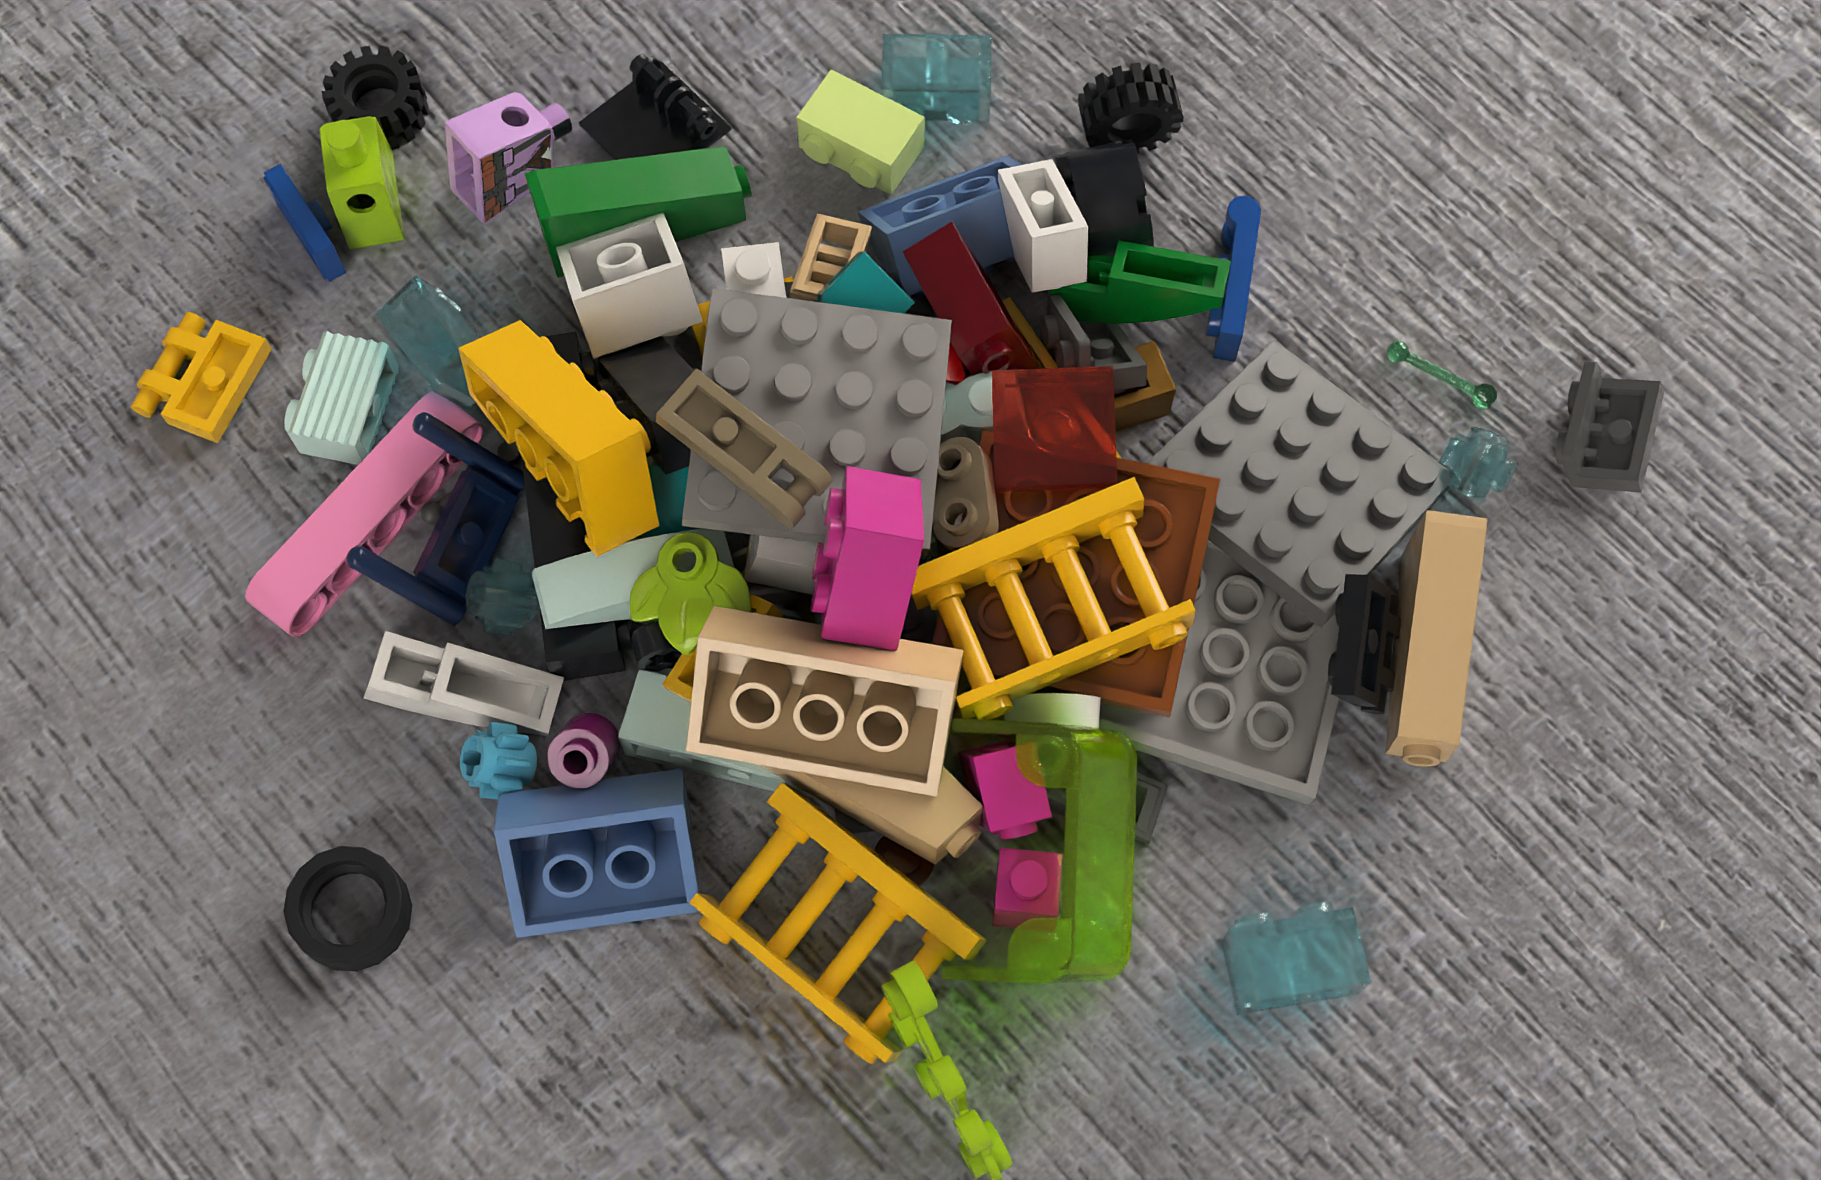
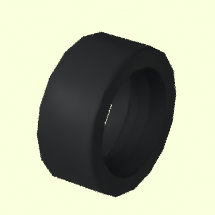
M339 846L316 854L298 869L287 888L283 913L289 935L310 958L332 970L357 972L380 964L398 949L410 927L412 902L407 884L384 857L364 847ZM349 873L363 874L373 879L382 889L385 900L384 916L377 928L362 941L350 945L334 944L324 939L315 929L312 918L313 904L321 890L335 878Z

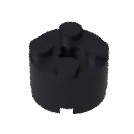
M1132 139L1079 149L1055 156L1056 167L1088 225L1087 257L1099 255L1114 257L1119 240L1154 247L1151 216L1147 214L1145 196H1147L1143 173L1134 142L1132 143Z

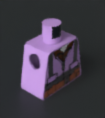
M513 92L444 122L450 189L483 225L530 192L524 173L553 168V142L572 131V123L568 114L558 103H553L538 111L522 94Z

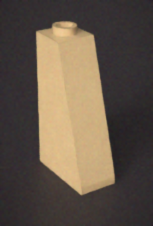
M1426 510L1401 555L1396 617L1402 621L1400 638L1394 640L1392 671L1395 672L1394 690L1390 692L1385 754L1403 756L1402 760L1413 766L1431 767L1438 765L1440 762L1446 763L1460 744L1487 531V518Z
M759 765L935 865L948 853L954 858L962 855L978 839L982 832L977 826L981 823L983 805L944 766L938 796L936 797Z

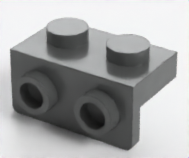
M1060 294L1048 295V315L1041 316L1040 318L1042 344L1046 350L1051 349L1056 357L1059 373L1067 375L1079 395L1093 393L1117 395L1123 393L1128 388L1146 386L1147 365L1119 324L1077 321Z
M1584 362L1580 381H1573L1569 389L1568 411L1571 418L1568 430H1561L1556 442V461L1564 466L1571 487L1642 493L1664 396L1661 381L1602 378L1597 362Z

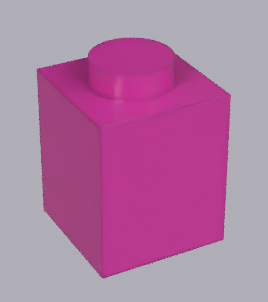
M1000 848L992 926L1054 932L1059 912L1062 853Z

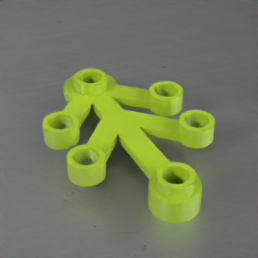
M912 960L889 973L891 980L881 985L883 993L893 1010L888 1016L905 1048L907 1049L918 1043L926 1059L913 1065L914 1071L928 1097L932 1100L941 1095L954 1114L955 1119L952 1121L962 1140L957 1146L974 1178L978 1179L986 1174L989 1180H1003L1001 1173L1013 1166L1012 1159L991 1121L987 1119L982 1122L974 1109L968 1110L965 1094L967 1087L951 1057L948 1054L943 1057L924 1015L939 1007L938 1002L921 969Z

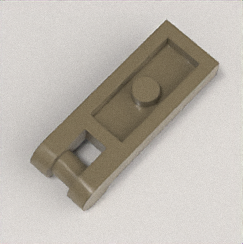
M697 368L656 413V423L763 505L776 521L787 528L793 529L806 514L803 508L813 495L820 497L833 482L831 475L824 467ZM781 467L794 477V480L785 490L770 480Z

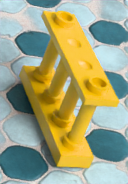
M1135 477L918 566L911 592L917 610L929 605L932 610H939L954 648L963 650L961 665L972 688L971 691L956 696L964 721L977 716L979 722L993 720L1013 709L1011 701L1150 643L1154 650H1159L1181 641L1188 635L1186 628L1193 626L1196 612L1191 599L1169 608L1133 528L1137 525L1136 519L1143 517L1144 497ZM1102 534L1104 539H1111L1146 617L1111 632L1076 554L1080 549L1079 543ZM1045 558L1047 563H1054L1088 640L1084 644L1053 656L1019 579V575L1023 572L1021 567ZM987 582L989 586H996L1030 666L997 680L993 676L961 601L965 597V590Z
M781 782L767 800L769 805L781 813L775 821V824L779 826L721 902L712 895L696 893L689 903L703 914L698 923L705 931L726 945L733 938L848 1032L843 1042L855 1054L870 1064H873L877 1058L881 1059L884 1063L896 1061L903 1050L886 1037L893 1028L888 1016L893 1010L886 997H883L867 1020H865L841 1001L837 995L895 919L902 922L907 914L927 929L921 937L925 944L912 959L917 963L927 981H929L945 959L951 962L956 954H958L965 960H973L987 942V939L851 831L844 828L795 787ZM811 837L829 851L823 859L826 867L768 941L740 917L796 844L800 842L804 845ZM859 875L878 890L871 899L875 905L818 980H816L788 956L846 881L853 883Z

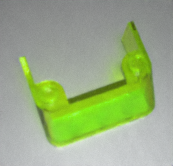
M953 719L951 723V736L1016 738L1015 758L1017 767L1023 777L1039 787L1066 788L1062 918L1036 917L1022 922L1013 931L1009 939L1007 963L956 960L949 962L944 960L941 964L942 979L1044 984L1106 981L1115 978L1126 968L1131 955L1137 753L1132 742L1122 733L1111 729L1043 722Z

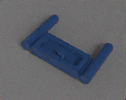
M422 412L413 420L412 427L414 432L463 461L468 466L466 470L461 472L413 571L415 576L363 546L351 548L346 556V562L350 568L451 625L456 626L463 619L467 609L466 603L473 598L520 498L517 495L525 487L524 475L522 470L431 414Z

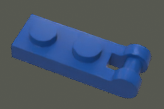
M1249 196L1235 197L1230 201L1227 208L1226 221L1220 238L1223 247L1229 251V254L1219 253L1218 258L1230 260L1231 263L1222 306L1210 310L1206 330L1207 336L1216 337L1213 358L1233 362L1236 361L1244 332L1261 217L1259 203Z

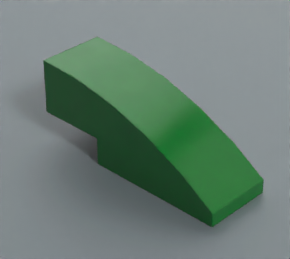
M1119 240L1114 257L1106 255L1087 257V282L1050 290L1049 295L1060 294L1077 321L1123 324L1154 322L1189 316L1222 306L1231 261Z

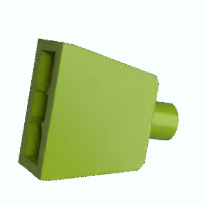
M368 116L323 124L319 131L326 188L349 250L404 241L393 152L377 119ZM356 195H369L374 198L375 203L369 208L362 209Z

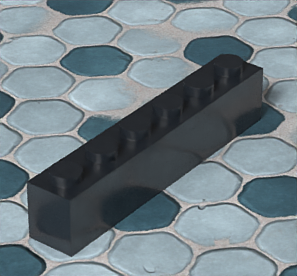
M576 332L545 336L550 340L556 353L568 364L575 363L584 374L585 379L592 386L596 385L598 379L595 360L591 351L582 352ZM522 458L534 567L537 568L592 551L585 543L587 532L583 520L580 517L571 522L567 520L556 505V499L559 497L552 489L547 477L537 481L525 466ZM540 609L545 659L551 674L564 677L563 681L626 671L623 651L633 649L629 619L545 629Z

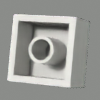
M663 212L556 247L568 289L593 359L659 336L680 334L689 326L703 322L684 262Z

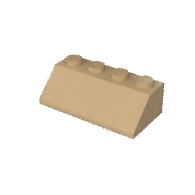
M714 606L698 636L686 752L937 797L955 706L963 650L900 639L897 651L821 638L820 624Z

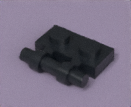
M1346 574L1344 591L1338 596L1335 606V617L1339 626L1337 649L1332 653L1328 664V678L1332 686L1331 694L1354 706H1361L1360 711L1384 714L1387 692L1394 690L1395 672L1390 670L1393 640L1400 638L1402 620L1396 617L1398 596L1391 594V588L1370 575Z

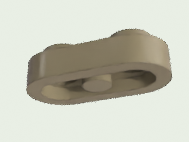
M966 437L948 439L940 444L932 523L937 539L951 552L997 534L999 526L992 462L986 452L975 441ZM961 459L960 464L954 470L949 471L952 465ZM967 512L965 520L962 523L955 525L957 517L960 514Z

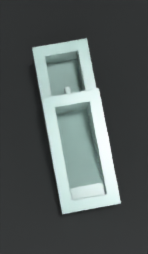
M703 528L647 537L626 542L598 557L590 551L535 568L532 572V577L545 629L631 619L629 601L634 583L641 574L657 565L658 554L662 546L668 539L679 533L693 532L706 537L716 548L719 562L734 568L724 531ZM687 552L680 556L677 562L680 572H688L694 568L696 564L695 553Z

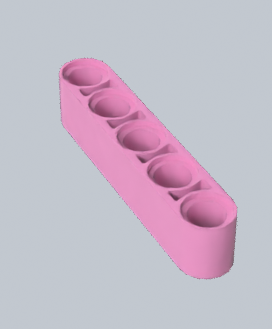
M432 391L423 396L256 573L246 589V602L292 637L301 636L309 631L361 575V573L347 565L346 556L349 550L355 546H363L373 553L380 555L464 463L415 433L412 427L415 417L422 412H427L478 444L483 437L484 425L438 391Z

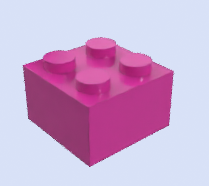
M846 466L842 488L831 487L828 494L824 525H827L825 542H818L813 564L812 579L815 580L811 611L821 613L822 639L897 651L924 544L921 479Z

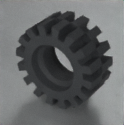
M380 45L377 55H373L370 46L360 47L362 56L358 58L354 57L352 51L343 54L346 65L342 66L335 61L329 67L333 77L325 75L322 82L326 90L322 91V99L331 121L336 122L368 116L375 117L392 150L400 148L397 138L401 136L408 143L413 140L415 134L412 126L422 130L426 123L423 114L428 115L429 109L425 90L411 60L407 62L405 54L398 50L392 56L389 47ZM385 88L396 92L394 98L381 108L363 110L356 107L357 101L371 90Z
M1131 63L1130 70L1122 71L1121 66L1112 68L1113 75L1106 76L1103 72L1095 76L1096 84L1088 82L1083 87L1084 93H1079L1078 106L1089 147L1132 139V143L1134 142L1139 154V148L1146 147L1148 151L1156 149V141L1159 140L1167 143L1172 139L1171 133H1178L1181 129L1180 123L1183 122V113L1173 75L1170 76L1169 70L1165 67L1158 70L1157 64L1149 63L1144 70H1142L1140 63Z

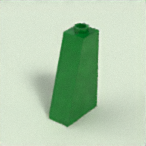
M726 146L539 169L524 173L557 278L564 276L556 250L558 246L661 212L665 215L675 242L746 221L744 199L752 196L749 180L743 165L733 167Z

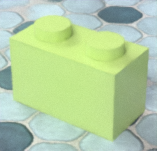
M832 69L796 117L799 148L803 149L807 156L818 163H830L842 169L864 187H876L890 195L895 191L925 147L924 116Z

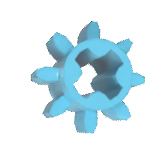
M489 722L487 731L476 730L475 735H471L465 741L460 754L461 774L465 780L469 781V786L480 787V798L498 799L499 794L510 793V791H522V787L527 786L532 781L536 771L537 754L535 747L531 742H528L529 738L527 735L517 734V725Z

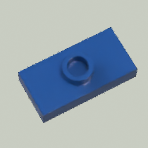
M281 164L264 172L265 177L263 179L277 206L323 278L331 282L345 274V268L335 247L325 231L332 228V225L318 201L314 198L306 203Z

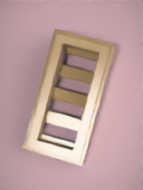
M817 214L796 272L789 298L817 302V293L843 268L841 266H845L858 252H866L872 226ZM824 240L828 242L850 246L853 248L851 251L822 244V242Z

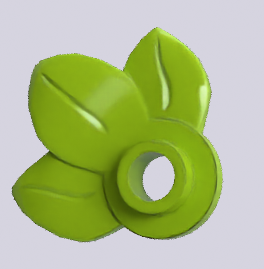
M693 532L679 533L668 539L658 554L657 565L641 574L630 592L631 619L635 622H647L659 618V626L665 638L684 655H690L697 648L698 636L714 606L751 612V596L742 573L736 568L719 562V555L714 545L706 537ZM687 552L695 553L696 564L694 568L688 572H680L677 567L680 556Z

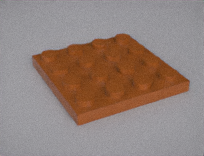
M986 430L982 431L979 446L989 456L993 468L999 519L997 533L1135 477L1144 497L1143 517L1136 519L1137 525L1133 529L1169 608L1190 599L1194 606L1221 478ZM967 512L963 513L961 523L965 520ZM1102 534L1079 543L1080 549L1076 554L1111 632L1146 618L1111 539H1104ZM1045 558L1021 567L1023 572L1019 575V579L1053 656L1088 642L1054 563H1047ZM987 582L965 590V597L961 601L995 680L1030 666L996 586H989ZM939 613L932 644L954 648ZM1187 636L1181 641L1159 650H1154L1150 643L1051 684L1041 690L1097 696L1101 698V703L1170 717ZM961 665L960 672L965 673V672H964V669H963V667H962V665Z

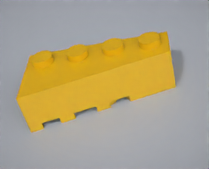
M519 320L458 348L470 396L508 444L516 442L525 466L534 478L539 481L547 477L552 489L559 497L556 499V505L567 520L571 522L579 517L583 520L587 532L585 543L596 557L659 526L646 453L650 451L651 446L645 429L638 420L634 418L629 420L621 413L606 391H597L585 379L584 374L575 363L568 364L561 358L547 337L537 336L527 325Z

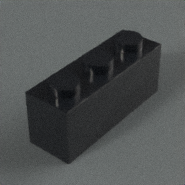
M662 336L597 358L603 379L596 381L597 391H606L621 413L629 420L633 418L638 420L643 426L651 446L650 451L646 453V458L651 456L666 475L689 467L691 449L656 423V413L694 370Z

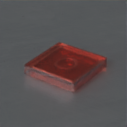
M1113 366L992 371L995 493L1106 489L1118 483Z

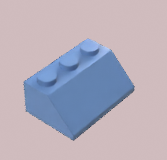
M1005 156L857 211L861 224L872 226L869 241L884 272H895L896 284L908 296L912 298L926 297L902 251L950 222L954 223L987 274L994 269L993 264L1011 257L1015 259L998 182V170L1023 164Z
M683 768L603 779L587 788H572L560 785L499 794L494 834L516 938L700 912L689 903L696 893H700L692 820Z

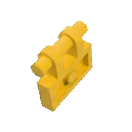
M186 312L178 326L170 327L161 341L165 348L152 370L145 369L136 383L139 392L131 403L130 408L144 417L151 418L160 401L167 402L161 412V416L167 424L218 444L272 348L266 338L219 320H215L208 334L203 338L199 335L205 327L206 321L195 313ZM185 359L192 360L181 380L175 379Z

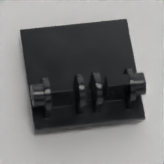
M644 54L635 57L630 64L629 69L633 73V81L578 122L579 126L614 160L706 149L732 130L726 121L661 60L659 61L654 56L647 57Z

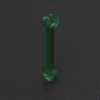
M1395 341L1387 348V356L1392 362L1401 363L1404 361L1471 395L1472 401L1479 408H1489L1497 399V391L1492 385L1484 383L1477 386L1410 352L1408 345L1402 341Z

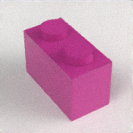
M1013 738L958 752L966 789L983 805L980 827L993 834H1000L1001 839H1011L1037 832L1036 821L1052 817L1035 742Z

